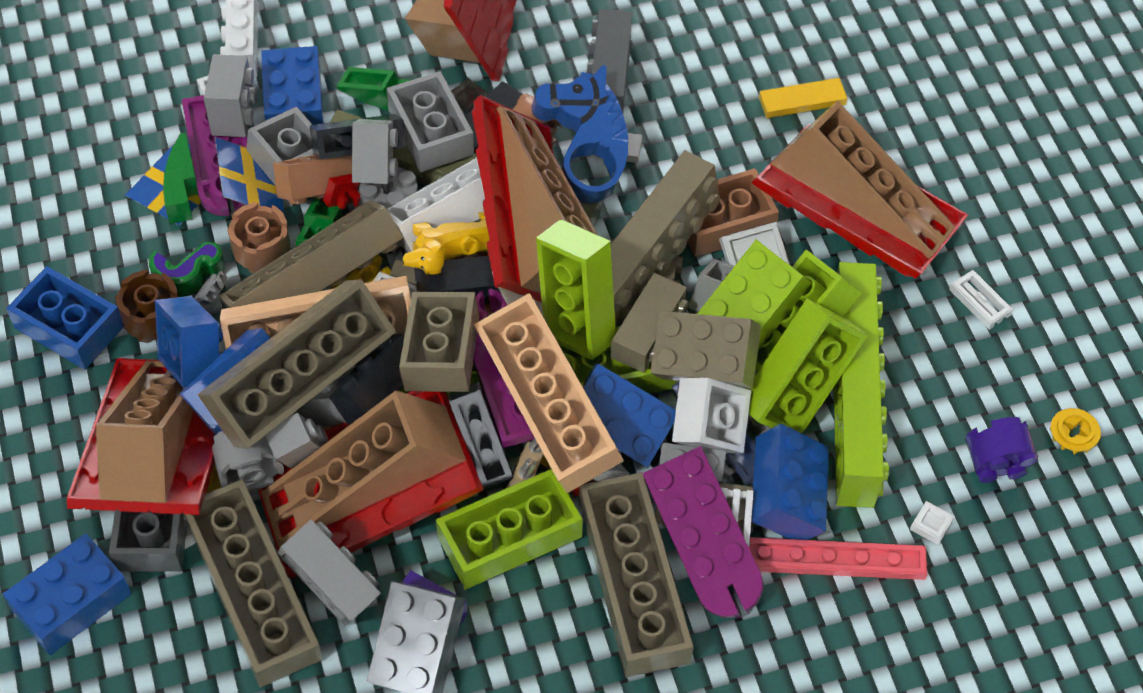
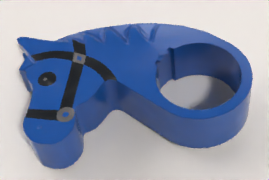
M602 65L595 74L581 72L580 76L570 83H547L541 85L536 90L531 106L532 113L536 118L543 121L556 119L562 126L576 132L560 168L579 202L587 204L601 202L611 195L625 168L628 156V133L625 119L616 96L606 84L607 68L605 65ZM596 155L604 160L603 163L610 173V181L600 186L586 185L573 175L570 162L580 156Z

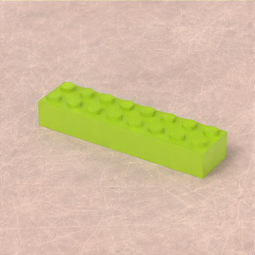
M839 262L837 273L862 293L843 317L848 319L868 337L833 387L836 506L874 508L877 497L883 495L884 481L888 480L889 464L888 462H883V453L887 452L888 437L887 434H882V425L886 424L887 410L886 406H881V398L885 397L886 383L884 379H880V372L884 370L885 356L884 353H879V345L882 346L884 330L883 327H878V320L882 318L883 304L881 301H877V294L880 295L882 279L881 276H876V264Z

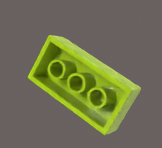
M560 219L536 237L543 317L558 344L594 360L611 346L612 339L616 335L611 242Z
M756 239L697 314L752 319L761 326L759 350L812 283Z
M807 249L792 267L812 284L758 350L755 368L757 371H759L807 298L844 316L862 294Z
M807 298L755 375L753 389L747 388L751 390L748 414L757 422L770 428L783 424L803 433L868 335L845 317Z
M552 469L436 519L437 537L465 590L582 538L583 519L570 496L557 480Z

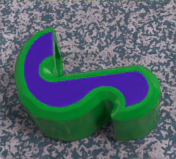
M204 242L175 267L155 250L149 257V268L151 274L162 276V273L168 275L174 281L178 297H185L196 293L202 287L206 275H212L213 273L217 275L220 271L224 272L225 261L222 249L217 243Z

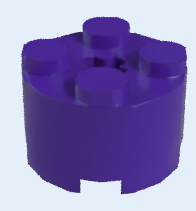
M1005 417L990 421L991 428L978 432L976 427L966 435V445L975 472L981 483L992 482L998 476L1008 475V478L1011 480L1021 478L1027 474L1026 468L1038 462V454L1027 422L1021 423L1020 417Z

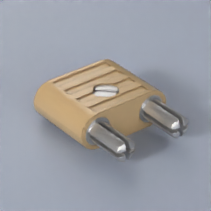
M535 438L527 442L513 469V478L509 479L507 488L535 476L543 456V452Z

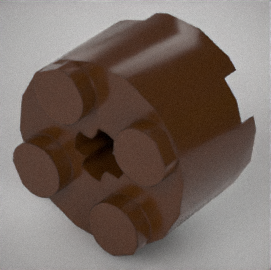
M142 270L132 273L120 283L121 288L115 300L124 329L131 336L136 337L139 342L149 343L157 339L155 300L177 298L178 292L174 281L165 273H162L161 276L149 274L148 270Z

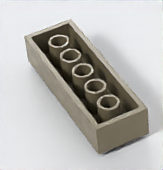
M684 150L612 242L611 260L615 327L622 325L653 273L665 276L671 261L676 255H680L684 251L687 240L693 233H697L700 230L704 218L718 206L720 196L714 164Z
M370 199L228 289L219 297L226 308L319 292L330 284L331 286H336L342 283L347 278L346 274L355 268L360 270L372 263L374 256L380 252L383 254L390 252L398 246L397 242L404 237L386 207Z
M362 279L346 280L197 395L232 445L237 448L248 449L396 333V331Z
M642 472L579 486V506L625 677L691 664L693 644Z
M243 479L206 494L200 514H184L259 688L321 661L322 656L319 643Z

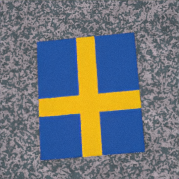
M215 137L223 197L246 205L258 203L259 206L270 208L274 205L285 216L283 199L277 198L275 184L259 167L246 148Z
M173 145L125 194L127 197L168 219L164 203L163 183L167 160ZM199 195L188 197L191 213L201 203Z

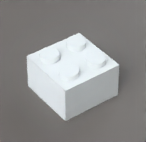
M680 378L672 442L687 446L726 450V453H744L751 390L711 378Z

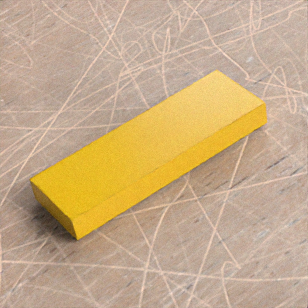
M840 78L759 92V100L766 118L830 108L837 101L841 105H846L848 99Z

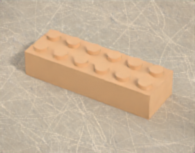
M407 276L364 283L395 329L396 333L394 334L403 333L405 336L411 301ZM334 289L221 309L220 324L226 349L246 330L262 328L270 338Z
M530 293L474 324L551 469L566 493L624 461Z

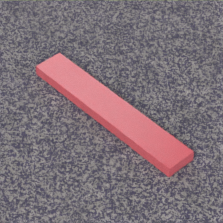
M750 537L749 549L760 572L926 580L927 577L926 546Z

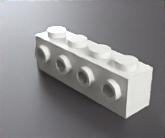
M223 0L226 2V5L221 7L222 20L226 22V26H221L222 43H225V47H220V55L247 56L249 68L254 69V77H257L258 0Z

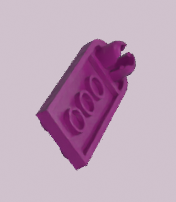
M204 95L181 99L201 204L211 214L230 216L227 198L223 197L215 137L246 148L247 135L246 137L212 136ZM233 200L235 211L246 205Z
M488 289L489 305L493 314L507 306V303L500 291ZM482 291L476 295L479 321L490 316L485 309ZM477 331L473 363L502 448L533 440L535 437Z
M699 446L642 473L703 606L710 613L718 617L742 618L728 590V587L733 585L747 615L751 613L762 596L763 578L702 447Z

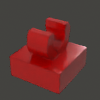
M352 174L331 177L328 180L323 201L328 208L338 206L341 209H345L346 205L350 203L357 207L361 199L360 193L357 191L359 183L352 182Z

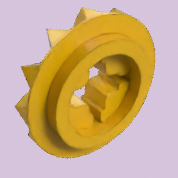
M1076 408L1059 411L1053 417L1049 431L1052 433V442H1058L1061 445V450H1071L1074 455L1081 451L1088 453L1090 449L1094 446L1096 447L1101 436L1097 420L1088 412ZM1080 425L1079 435L1077 434L1072 438L1069 437L1070 430Z

